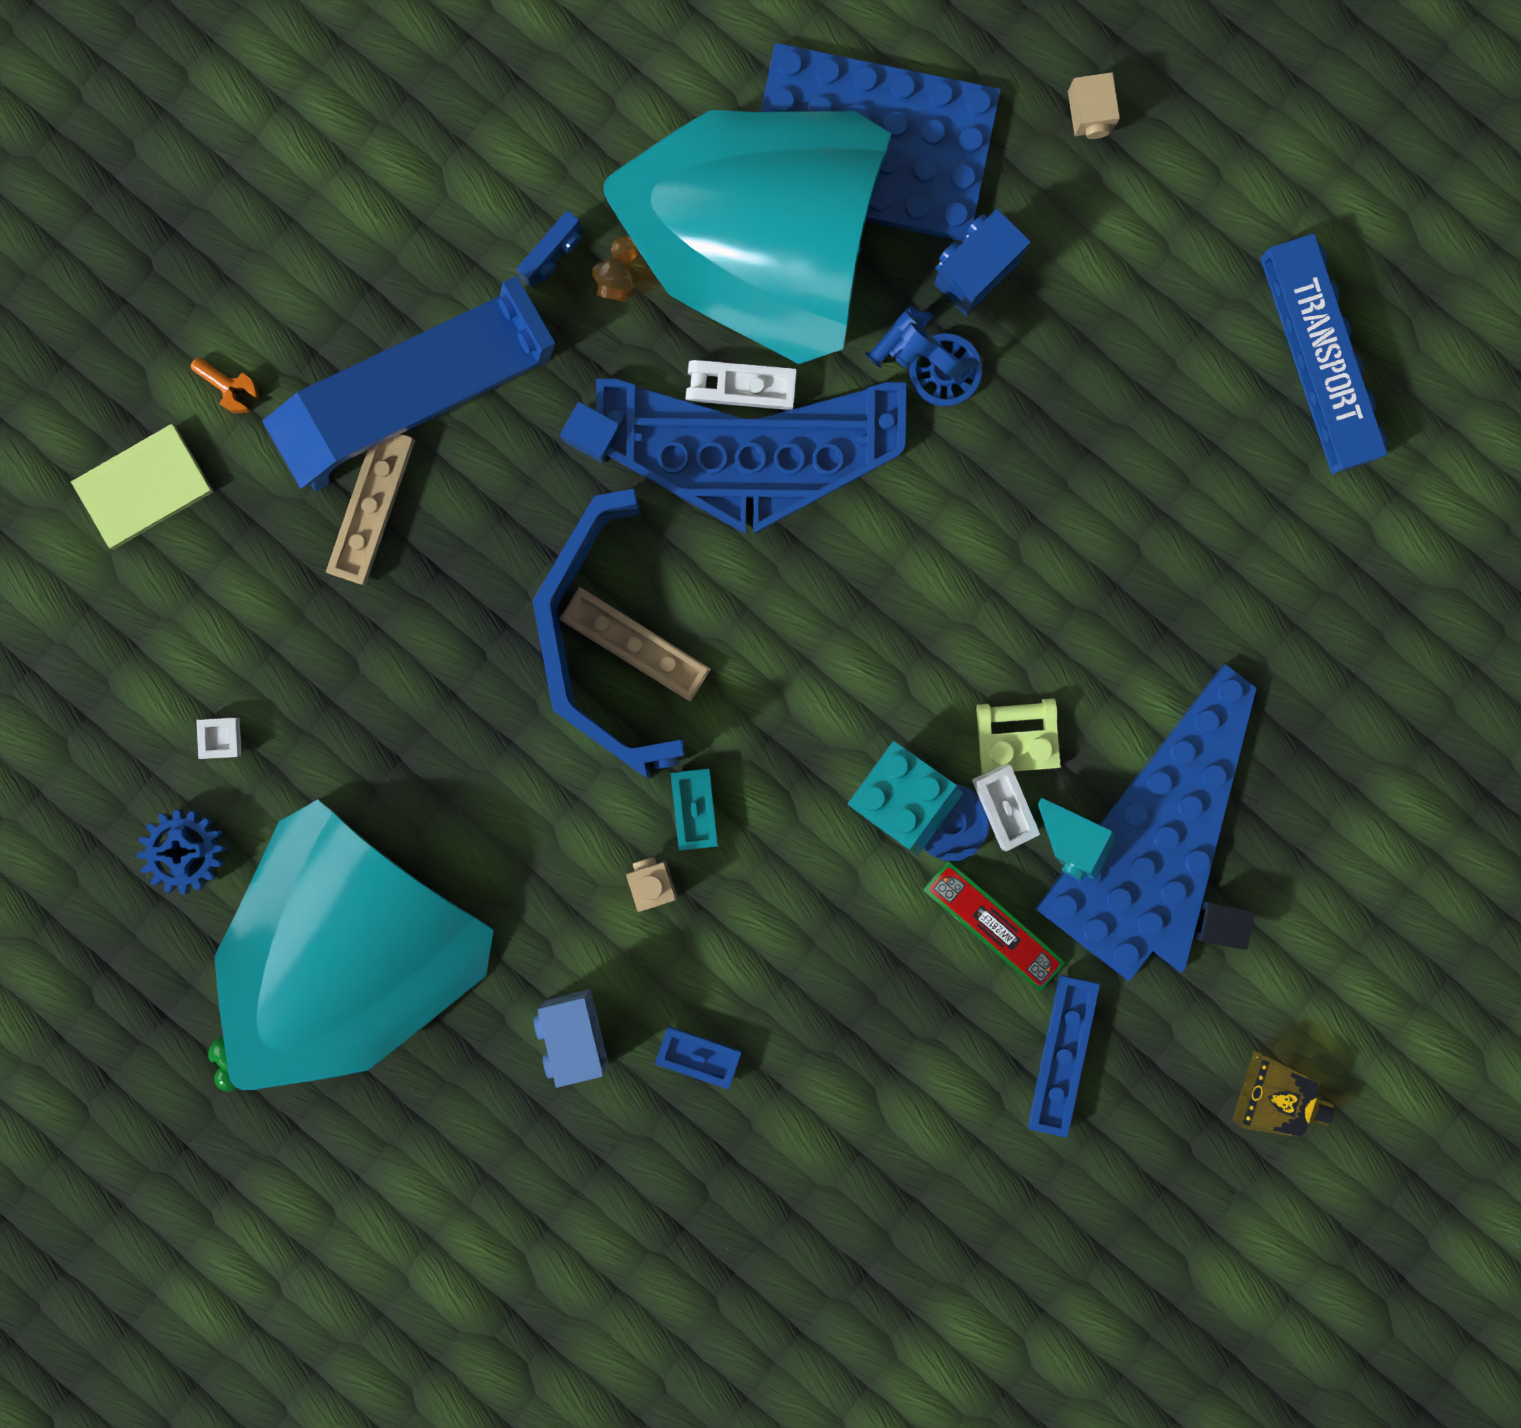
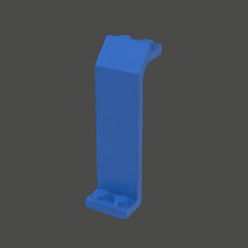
M515 276L503 282L500 296L295 393L262 422L300 489L311 485L314 492L329 485V473L344 461L549 362L555 342L520 280Z

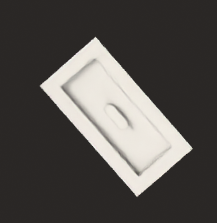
M1001 765L972 779L1002 850L1008 851L1040 835L1011 765Z

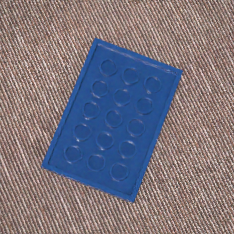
M778 43L774 44L761 112L856 111L891 133V141L875 184L866 222L963 241L969 234L967 230L974 222L1000 89Z

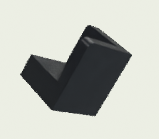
M1202 901L1193 938L1202 942L1246 950L1249 946L1255 912Z

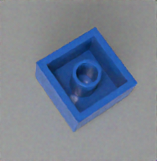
M998 209L988 218L984 214L980 215L968 228L967 232L969 234L965 237L961 245L956 241L952 243L940 256L941 262L936 267L938 274L934 285L966 316L1021 262L1031 243Z

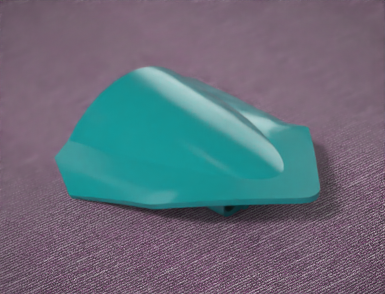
M709 110L674 131L610 175L604 184V195L637 249L670 296L793 362L801 364L844 348L861 239L875 184L891 141V133L856 111L745 112Z
M317 799L279 821L241 904L215 954L218 1001L230 1081L236 1088L241 1090H255L368 1071L486 977L494 930L407 873L362 838L322 801Z

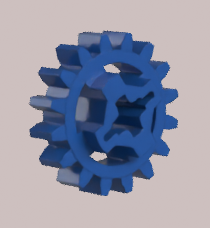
M183 809L174 810L173 819L168 813L158 815L160 825L148 823L146 827L151 833L150 837H139L138 840L143 845H146V851L137 853V858L147 859L148 863L141 869V872L154 873L150 882L153 886L165 882L164 892L166 893L174 892L177 885L180 894L190 893L191 885L196 890L204 889L205 882L203 878L209 881L215 880L218 876L212 870L213 867H220L225 864L222 859L217 858L218 852L227 850L226 845H217L216 839L223 834L222 831H210L209 828L213 823L211 818H205L199 822V811H190L186 817ZM193 829L200 834L204 843L193 836ZM168 831L167 840L159 847L160 840ZM180 847L196 850V852L188 853L185 856L168 853V851L176 850V848ZM202 857H205L202 867L196 872L195 865ZM160 861L171 868V874L164 869Z

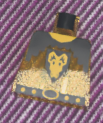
M1254 1050L1232 1121L1241 1128L1303 1137L1306 1134L1309 1121L1328 1126L1331 1123L1334 1115V1104L1317 1099L1320 1089L1319 1083Z

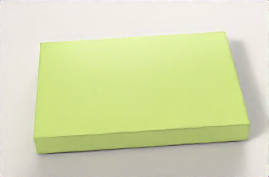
M173 424L168 425L71 481L107 546L112 550L213 493L211 486L184 439Z

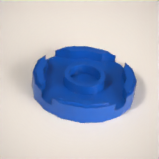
M958 784L956 785L963 792V795L923 848L929 855L944 861H960L975 854L984 843L990 829L989 819L979 796L971 789Z

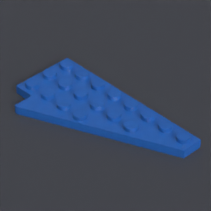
M1226 664L1222 665L1099 824L1111 830L1117 839L1097 879L1094 880L1085 875L1083 881H1080L1063 872L1035 908L1128 981L1132 979L1152 951L1177 971L1182 973L1186 968L1256 692V687Z

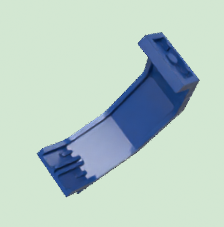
M628 489L593 497L534 597L533 606L553 711L648 779L651 778L649 763H654V769L679 765L678 758L686 756L684 741L676 740L631 748L583 713L574 702L558 617L559 605L602 527L611 520L641 515L637 495L634 489Z

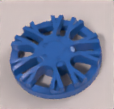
M937 334L932 337L940 345L941 341L954 342L952 352L950 353L953 357H955V353L962 346L967 351L960 359L976 358L980 362L967 377L974 380L972 385L963 382L960 387L965 393L954 398L951 387L954 384H958L951 376L940 370L928 357L925 358L930 361L931 365L927 368L916 366L918 357L911 363L909 367L910 380L915 392L929 404L944 407L955 406L967 400L977 389L982 376L981 359L974 346L966 339L954 334ZM930 373V378L918 381L917 375ZM927 383H934L936 385V391L933 396L923 389ZM941 387H947L946 399H940Z

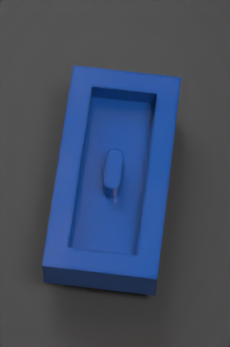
M568 210L516 268L521 279L532 288L538 281L541 283L547 281L556 269L557 265L555 262L564 252L566 254L571 253L582 238L580 233L583 230L580 221Z
M668 1025L655 1065L729 1089L741 1050Z

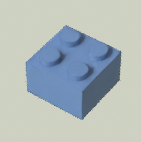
M591 989L545 1000L537 1009L538 1016H534L533 1021L538 1040L545 1039L547 1054L543 1055V1065L547 1078H554L555 1086L558 1088L603 1077L609 1063Z

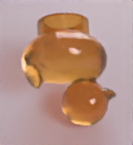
M620 237L611 246L613 258L597 263L592 269V276L598 284L597 296L627 302L629 291L633 290L639 282V274L629 266V263L637 256V247L632 239Z

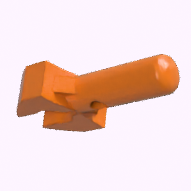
M197 357L192 361L191 369L222 391L223 399L220 401V405L232 413L251 412L247 407L237 402L236 394L233 392L234 389L238 391L246 390L259 400L257 385L251 378L241 372L238 378L230 379L201 357Z

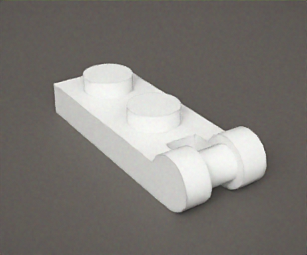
M698 360L689 361L688 374L691 375V386L686 389L685 399L688 402L793 410L796 369ZM707 377H718L717 389L706 388Z

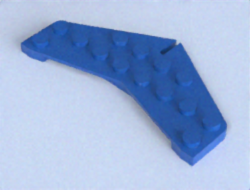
M596 379V411L617 422L619 426L605 451L606 456L745 535L746 499H754V535L896 459L901 455L906 443V383L886 382L868 387L867 390L760 419H743L645 390L618 379Z

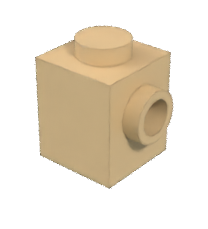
M1113 72L1074 78L1068 90L1074 135H1086L1088 139L1107 136L1110 131H1113L1120 119Z
M651 857L632 864L634 871L628 872L626 877L638 912L677 899L666 860L657 863L655 857Z

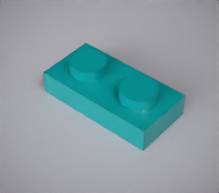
M710 769L670 773L679 851L717 847Z

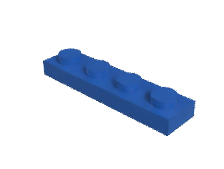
M1059 974L1027 1125L1029 1130L1068 1138L1100 984L1097 982Z

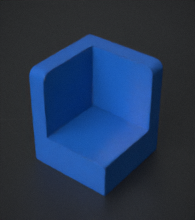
M578 401L560 437L564 443L600 463H604L607 458L605 451L619 426L617 422Z

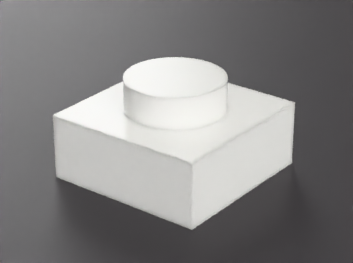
M240 718L197 720L198 759L241 757Z

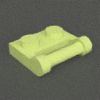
M1054 698L1042 699V703L1000 707H990L989 704H977L976 712L982 774L1004 764L1011 765L1013 771L1061 768L1057 731V706ZM1043 719V730L992 734L991 723Z

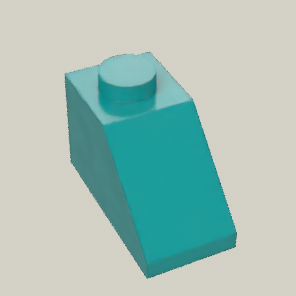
M1041 798L1038 806L1055 857L1064 865L1062 871L1080 881H1083L1085 875L1096 880L1117 839L1114 833Z

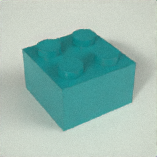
M893 741L847 805L918 856L963 795V792L956 784Z

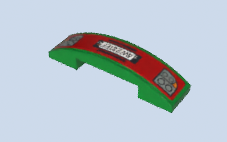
M949 861L941 867L922 889L1039 992L1042 991L1065 964L1060 957Z

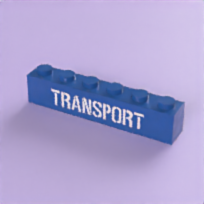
M1311 234L1270 247L1260 259L1331 474L1368 464L1388 455L1386 451L1388 447L1387 436L1384 429L1377 424L1374 415L1376 409L1375 399L1371 391L1365 388L1361 376L1364 371L1363 363L1360 356L1353 352L1349 340L1351 338V327L1347 318L1341 315L1337 303L1339 301V291L1336 283L1329 279L1325 267L1327 255L1323 245L1317 243L1315 234Z

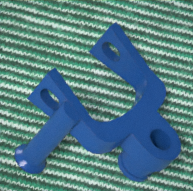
M909 307L905 310L871 352L865 353L867 358L879 368H882L881 362L890 353L892 357H897L896 361L907 369L920 354L928 357L940 370L951 376L959 386L980 364L976 358L956 359L924 329L934 316L929 311L919 312L914 307Z

